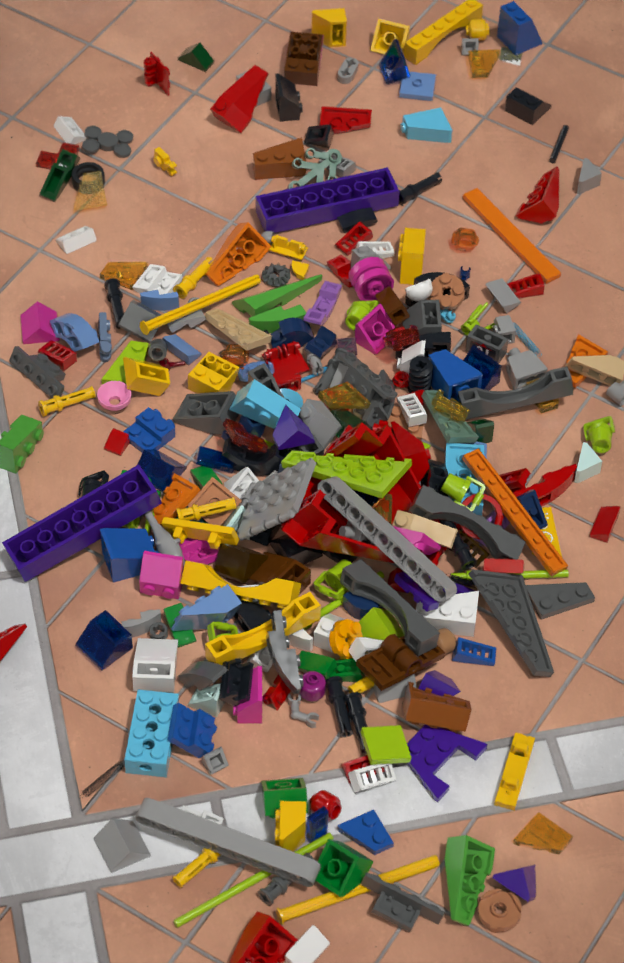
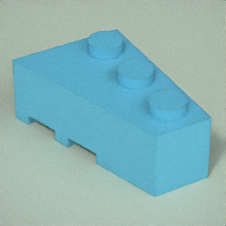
M255 379L237 392L229 409L273 429L276 428L285 404L297 416L301 411L300 408Z

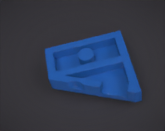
M374 809L337 826V830L341 834L343 832L353 838V842L364 846L373 855L394 847L393 840Z

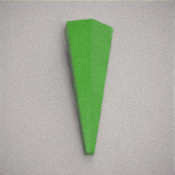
M316 275L232 301V305L243 314L247 312L253 317L272 309L278 304L284 306L321 282L322 275Z

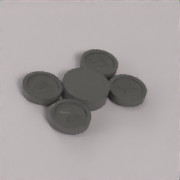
M88 126L85 129V136L88 138L82 143V149L85 152L96 153L100 148L104 151L114 150L115 155L120 158L130 156L131 147L127 144L133 141L132 132L121 130L115 135L111 132L102 133L101 129L97 126Z

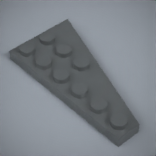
M472 569L469 573L470 578L534 676L551 677L554 674V670L523 576Z

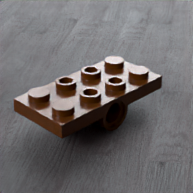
M391 634L383 640L380 648L357 659L356 666L383 691L443 659L445 652L437 645L426 653L417 656L405 644L404 635L398 637L396 634Z

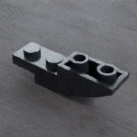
M428 460L430 467L423 476L422 483H426V487H431L437 493L448 497L447 494L441 491L449 475L446 466L440 461Z

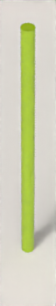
M329 832L295 851V853L300 855L311 853L325 845L328 838L333 839V836ZM261 870L173 920L174 925L179 928L269 877L272 873Z

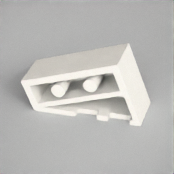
M479 591L455 594L453 597L440 602L438 609L428 612L422 608L423 604L419 602L417 603L416 611L437 630L446 628L454 635L474 637Z

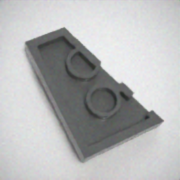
M586 582L526 585L531 603L541 620L595 601V596Z

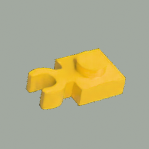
M160 147L154 149L153 160L156 166L160 167L163 171L167 170L170 176L176 174L177 171L174 168L177 165L174 161L170 160V156Z

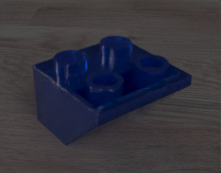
M104 610L88 623L77 640L76 647L102 671L133 648L132 634L109 612Z

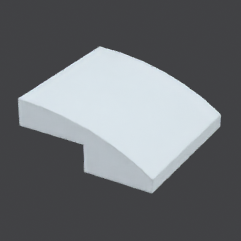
M150 264L133 285V290L138 293L158 290L159 295L173 293V287L182 282L183 276L182 274L167 272L165 266Z

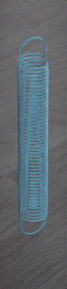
M516 324V335L536 355V351L540 352L535 344H530V342H533Z

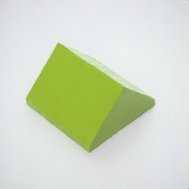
M373 607L359 621L362 636L365 638L384 640L391 634H396L398 637L404 635L398 622L388 610Z

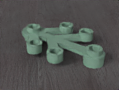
M308 148L305 151L307 159L318 158L324 161L319 164L295 158L292 161L294 169L302 168L311 171L299 181H292L287 186V189L293 188V185L298 187L304 186L315 176L316 183L323 182L324 169L328 166L329 177L326 181L330 178L336 179V166L342 161L341 153L337 149H330L325 153L315 151L314 148ZM308 151H311L313 156H309ZM332 154L336 156V160L332 159ZM295 161L300 162V166H296Z

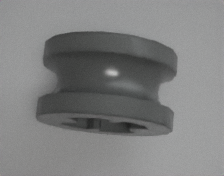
M156 622L151 625V639H167L168 628L164 623Z

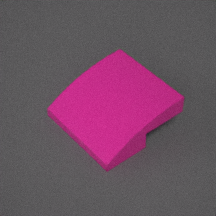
M186 538L183 544H179L186 561L207 565L215 562L217 559L219 548L211 549L208 541Z

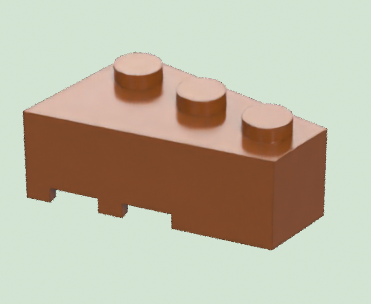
M302 137L253 153L255 180L305 176L306 169H294L292 167V161L295 158H301L306 162ZM295 161L296 166H300V162Z
M408 681L402 703L406 721L416 725L420 723L427 724L432 728H448L452 732H466L472 710L470 701L446 693L444 697L432 693L433 689L426 687L424 691L413 687L414 683Z

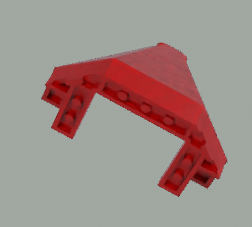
M363 422L354 428L348 425L341 436L336 438L326 448L327 451L323 455L326 456L327 453H333L334 457H344V454L374 456L376 460H386L387 457L394 458V461L403 462L406 459L388 424L374 433ZM410 467L383 499L356 490L353 491L392 525L397 510L411 513L408 510L421 486ZM311 477L298 513L295 514L294 518L280 523L282 531L299 546L394 563L377 546L340 536L339 531L336 534L332 532L338 523L319 505L326 495L321 490H318V484L322 481L321 479ZM432 519V521L440 523L439 519ZM441 546L439 551L431 555H424L437 566L439 563L438 558L446 551L447 547Z

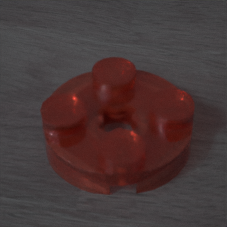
M410 325L408 329L400 326L386 332V337L383 336L382 338L386 347L393 348V351H399L404 348L403 346L420 342V333L417 326Z

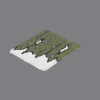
M502 47L499 60L520 66L522 53L515 55L509 48Z

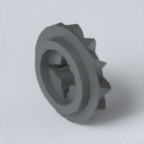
M271 263L270 266H265L264 271H262V279L268 285L282 286L290 280V269H287L286 265L280 266L279 263L277 265Z

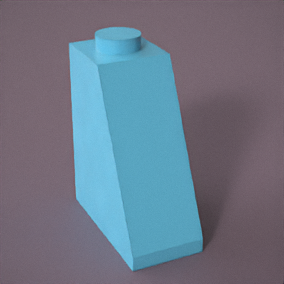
M441 108L403 115L400 128L402 133H405L407 139L451 143L452 128Z

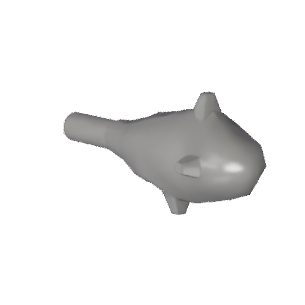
M151 510L146 512L144 515L153 530L158 552L183 557L179 545L180 539H173L171 534L157 522Z

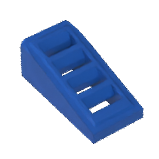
M458 637L452 661L489 666L495 665L496 647Z

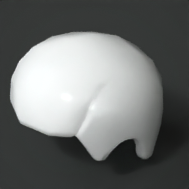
M427 279L405 288L408 298L413 301L426 300L431 296L433 286L431 280Z

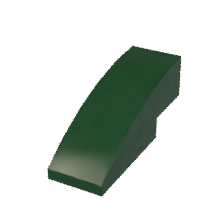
M62 149L56 163H53L39 195L56 201L69 182L72 171L78 165L80 157Z

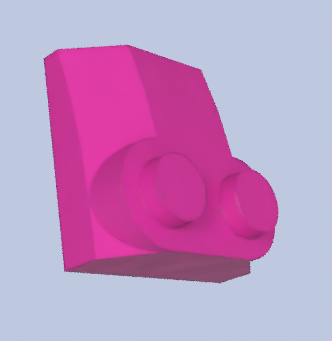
M393 526L423 554L431 555L441 549V545L422 532Z

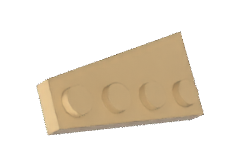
M218 308L205 313L208 322L246 351L271 342V335Z

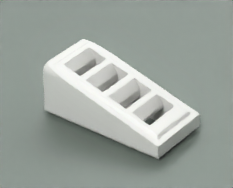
M359 241L356 245V248L368 246L381 258L395 256L390 242Z
M415 393L397 397L408 427L427 422L425 409Z
M356 637L349 648V653L357 661V659L380 648L383 640Z
M392 764L371 765L348 773L354 793L397 780ZM381 767H384L387 779H384ZM374 769L376 770L379 781H377ZM366 772L368 773L371 783L368 782Z

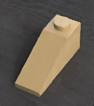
M573 356L565 365V367L567 366L568 369L608 386L615 382L620 383L623 380L624 361L616 356Z
M397 510L392 524L395 527L422 532L439 545L451 549L458 532L455 528Z

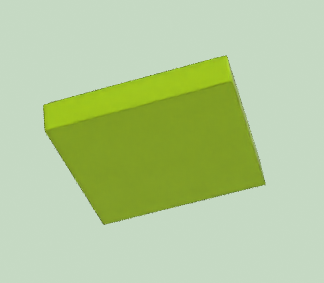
M401 725L361 728L360 733L370 765L410 763L411 754Z

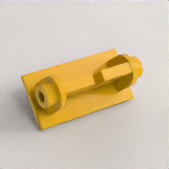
M273 235L271 238V242H273L272 247L269 249V251L302 260L308 247L304 242L292 239L289 242L288 238Z

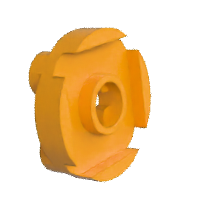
M350 619L339 620L334 623V630L330 631V646L333 653L340 656L339 659H351L353 657L349 653V648L356 637H363L361 625L359 622H354Z

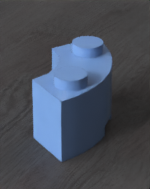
M67 313L50 320L56 338L65 340L73 351L82 350L100 342L97 331L77 314Z

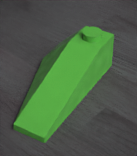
M467 835L448 837L445 852L451 920L465 926H469L478 906L477 898L479 893L484 891L486 876L490 875L493 869L495 848Z

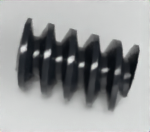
M417 356L410 361L409 393L422 389L431 390L433 364L428 358Z

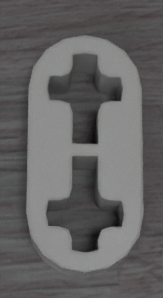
M347 58L344 60L338 71V81L340 83L349 84L352 82L358 71L357 59Z

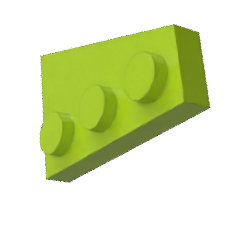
M130 341L101 379L102 384L110 381H120L126 384L123 358L128 357L146 361L149 343Z

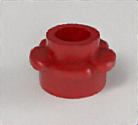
M404 371L397 372L392 379L393 384L398 388L408 387L409 374Z

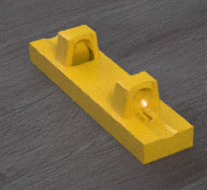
M164 517L161 522L165 530L174 539H180L179 544H183L186 538L208 541L211 549H218L221 543L237 546L239 542V537L233 527Z
M515 732L496 795L495 806L515 811L535 737Z

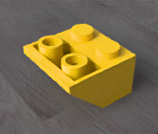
M345 9L312 10L311 33L323 34V44L328 47L346 46L347 20Z
M208 352L188 374V389L196 394L229 392L240 367Z
M128 357L123 358L128 390L160 396L170 385L167 368L155 363Z
M280 801V809H276L275 845L294 852L305 842L306 802Z

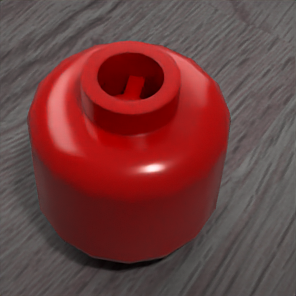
M321 790L310 799L311 813L323 821L328 822L336 819L341 813L340 799L328 791Z

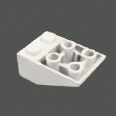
M138 638L133 665V691H138L139 689L174 692L178 640Z

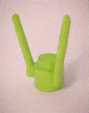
M487 302L483 306L479 304L467 321L461 325V330L466 336H468L476 324L480 326L477 318L488 306ZM492 323V324H490V325H488V326H486V327H484V328H486V329L489 330V329H491L492 326L495 325V324Z

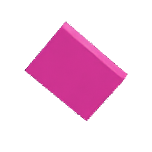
M37 301L22 313L23 344L45 343L50 340L54 342L60 341L59 338H56L50 320L57 318V312Z
M378 304L355 325V343L374 355L386 346L385 336L388 332H398L381 304Z

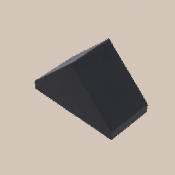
M329 124L309 126L304 143L330 149L334 134L332 126Z

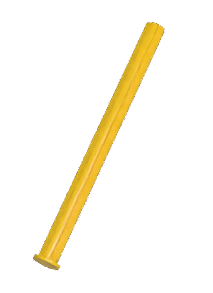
M258 274L250 276L149 321H141L139 324L140 329L144 335H148L150 331L259 284L261 282L260 276Z
M433 855L379 874L378 876L383 881L392 884L437 868L440 862L438 857ZM360 884L344 897H340L331 891L283 909L276 908L277 918L280 924L284 925V922L372 890Z

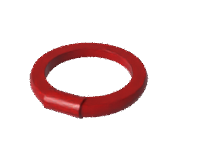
M476 494L468 496L461 504L468 506ZM483 494L482 500L488 501L495 509L496 517L494 524L501 526L504 516L500 504L492 496ZM459 524L461 530L467 536L481 540L475 533Z

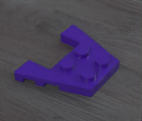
M405 572L396 573L394 581L406 593L411 592L414 595L413 600L417 603L421 602L423 604L422 608L426 612L438 609L440 602L432 598ZM455 583L457 587L456 594L475 591Z
M425 724L407 743L411 754V761L407 764L414 774L419 776L424 787L431 792L433 799L438 803L450 788L448 784L435 776L440 768L458 749L476 761L485 752L488 744L442 728H432Z

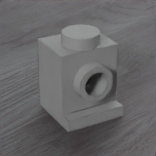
M510 315L495 317V325L492 326L493 332L508 338V344L515 343L516 329Z

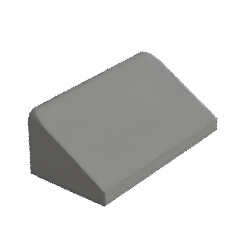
M503 278L485 284L506 313L521 304V301Z
M415 674L383 691L374 684V693L378 702L383 703L404 697L408 681L414 683L413 687L417 688Z

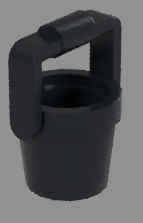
M103 470L82 478L78 492L79 496L82 497L107 483L109 474Z

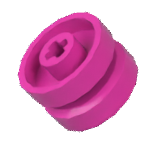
M378 257L362 259L349 272V280L361 301L377 300L375 297L377 293L388 286L392 289L394 287V280L384 261Z

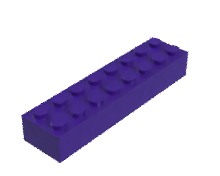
M387 167L256 196V213L264 232L273 231L277 233L338 219L337 217L358 209L372 207L373 211L398 206L399 189Z
M138 464L5 540L2 544L21 577L26 582L101 539L100 529L120 528L162 504L157 490Z

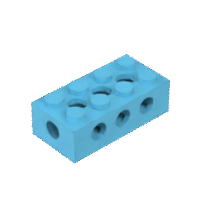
M446 443L444 465L447 468L448 474L451 473L463 479L469 476L477 480L462 460V457L478 448L484 455V445ZM471 483L460 503L468 496L479 492L481 488ZM483 500L479 506L475 507L473 513L482 516ZM472 502L467 507L471 508Z
M138 689L124 760L125 773L167 778L173 743L167 740L173 705L179 702V694Z

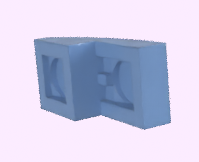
M158 290L140 293L141 304L152 310L166 311L179 308L177 292L159 295Z

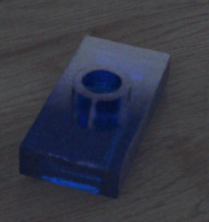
M199 446L196 460L197 465L233 474V462L222 456V451Z
M325 806L307 817L306 839L310 843L328 833L329 811Z

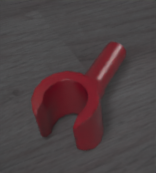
M167 358L159 361V364L169 371L172 367L185 366V361L169 362Z

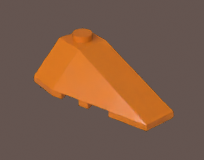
M249 222L239 223L225 240L205 275L216 286H220L237 273L261 260L272 246Z

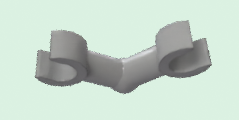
M289 693L288 704L291 706V717L306 722L310 728H316V722L311 721V719L318 721L319 715L314 712L309 714L299 712V705L301 703L300 693H298L297 700H292Z

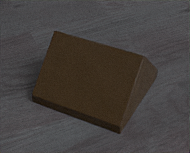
M221 543L214 570L219 575L245 583L268 559V556L239 545Z

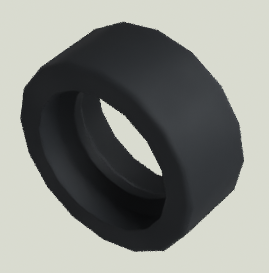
M93 162L77 165L72 171L74 189L82 194L99 192L105 184L103 168ZM84 175H94L98 177L96 180L90 182L79 180V178Z

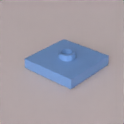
M403 71L399 98L433 101L436 74Z

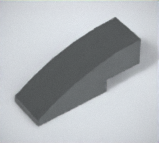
M199 661L191 664L177 677L187 689L195 685L201 691L214 683L228 669L217 663Z

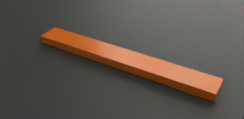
M478 188L463 194V199L536 274H541L546 284L561 277V272Z
M479 448L463 455L462 460L477 480L485 485L486 492L497 500L501 506L502 513L552 577L566 570L568 564Z

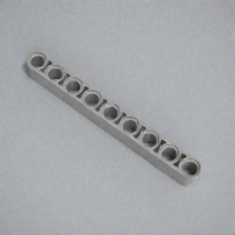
M333 476L322 480L318 484V490L326 494L324 499L432 598L442 602L456 594V584L339 477Z
M144 798L135 816L139 823L303 886L312 887L321 868V865L311 858L151 798Z

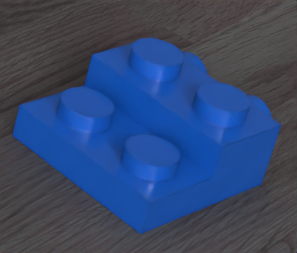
M148 407L137 415L135 423L123 432L129 434L130 444L149 458L175 438V424L170 419L165 420L162 418L159 410H152Z
M178 702L173 705L167 741L195 757L201 758L214 748L212 735L217 730V725L214 724L215 717L201 709L193 711Z

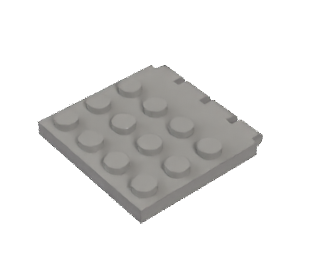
M312 458L300 461L297 465L291 468L288 467L278 474H273L263 481L260 480L254 485L252 496L248 500V506L243 513V519L237 531L241 541L272 528L281 522L294 518L300 509L316 465Z

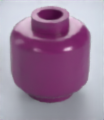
M316 671L304 673L302 675L303 687L299 691L300 695L307 701L320 700L326 691L324 676Z

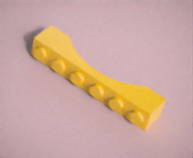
M466 0L405 42L404 58L414 65L426 59L437 43L451 31L469 26L470 20L482 19L483 4L477 0Z
M186 560L181 584L187 585L188 590L199 591V588H203L205 593L210 594L216 587L220 586L222 588L228 584L236 595L241 596L243 601L252 602L253 599H258L259 604L271 606V602L278 603L277 607L283 609L292 600L299 597L301 583L279 578L255 587H237L221 578L212 566Z
M311 592L292 600L282 610V616L286 617L287 627L284 628L285 636H289L320 620L321 605ZM271 619L249 631L233 635H221L205 643V658L208 662L223 666L225 661L228 662L236 658L243 659L267 647V632L273 631Z

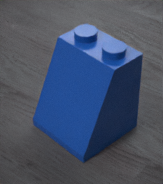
M514 1L500 6L497 37L515 55L542 45V40L533 20Z
M446 349L429 355L428 359L433 364L431 387L433 390H439L453 407L460 406L458 391L475 387L481 389L482 373Z
M100 529L102 555L113 583L140 575L144 551L159 553L158 550H154V539L152 535H148L146 529Z

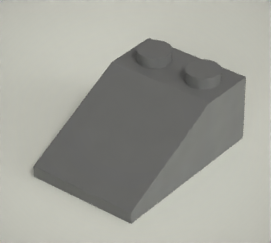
M234 391L187 394L172 420L175 423L210 434H222L224 430L232 428L239 415L229 410L236 395Z

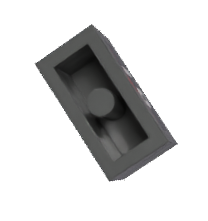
M476 324L467 336L466 351L498 365L507 353L508 338Z

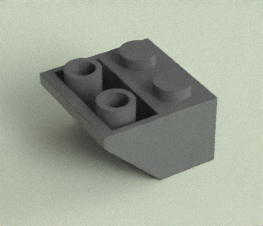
M420 300L407 309L410 317L402 322L404 341L416 336L442 331L439 300Z

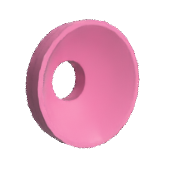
M110 381L100 386L97 398L103 408L117 411L128 406L131 401V390H128L127 385L123 382ZM113 399H117L120 401V403L117 405L110 404V401Z

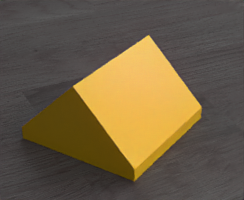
M378 18L370 51L402 58L405 42L409 40L410 26Z

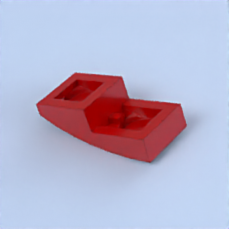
M343 255L327 261V265L336 277L348 288L353 287L349 280L351 261Z

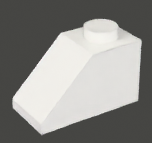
M422 340L403 350L402 358H398L397 369L409 374L410 361L417 356L424 357L426 341Z
M331 613L322 616L314 631L313 645L332 652L329 641L330 631L334 630L335 626L333 625L335 622L344 620V618Z

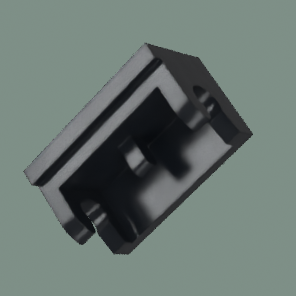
M241 658L223 662V666L228 670L221 677L219 699L232 706L250 701L254 664L251 662L240 664Z

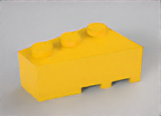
M405 228L404 234L400 235L398 261H401L400 284L414 285V278L422 275L426 229Z

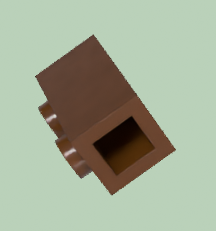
M390 286L375 295L394 326L410 317L406 308Z

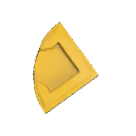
M292 260L293 273L298 279H305L309 270V264Z

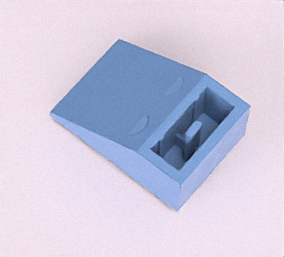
M228 584L222 588L218 586L210 592L211 595L207 597L203 595L194 602L193 606L187 605L179 611L180 615L174 619L175 623L171 629L172 631L207 629L211 622L219 621L226 623L232 619L242 602Z

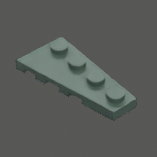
M424 390L422 398L447 443H476L479 436L439 390Z

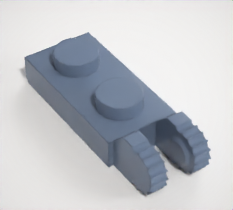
M100 312L98 319L100 360L103 362L111 360L112 351L111 334H107V331H110V320H107L106 312Z

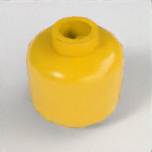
M485 19L470 20L469 26H466V36L470 35V38L485 40L489 36V23H486Z

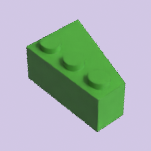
M25 415L19 416L10 425L11 430L8 432L4 431L0 439V468L15 474L24 466L26 458L29 454L33 453L35 445L38 441L42 440L44 435L42 422Z

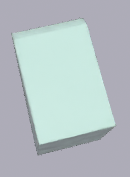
M585 442L582 445L574 483H580L599 474L601 471L602 460Z
M221 683L207 686L201 691L196 689L188 705L191 708L201 709L217 717L225 703L219 699Z

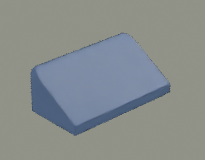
M176 334L162 338L167 344V350L182 361H185L188 365L202 355V353Z

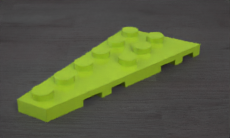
M291 451L281 461L282 468L286 469L297 465L300 461L312 458L316 465L311 477L325 480L337 476L351 489L382 499L412 466V459H404V462L394 461V458L387 457L386 460H376L374 456L344 454V457H334L333 453L319 456L314 452Z

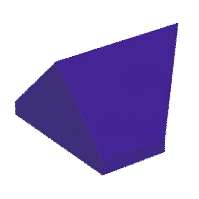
M285 404L272 435L278 450L315 443L309 427Z
M436 670L425 673L418 688L424 691L426 687L433 689V694L443 697L445 693L454 696L461 692L451 678Z
M535 865L493 875V879L527 902L533 901L536 898Z

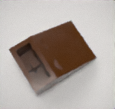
M290 32L284 77L299 85H318L323 34Z
M264 552L263 554L267 555L268 559L246 581L250 585H262L275 578L301 583L300 595L311 584V569L296 559Z

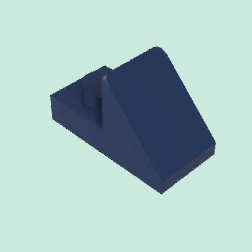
M320 326L316 337L307 343L305 349L321 358L337 345V335L324 326Z
M529 490L516 497L540 529L548 525L535 490Z

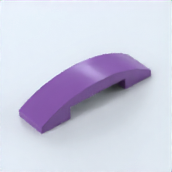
M325 281L320 289L318 299L312 309H308L303 321L323 325L330 317L336 305L342 285Z

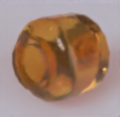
M460 227L453 232L451 242L455 249L470 252L478 245L479 237L476 236L475 230Z
M228 344L226 349L222 350L221 358L243 368L245 364H248L249 350L246 351L238 344Z

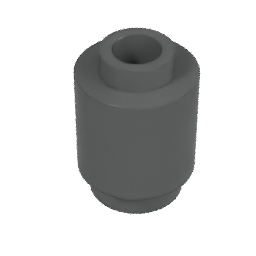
M154 339L149 345L148 355L154 361L163 360L167 354V344L162 339Z

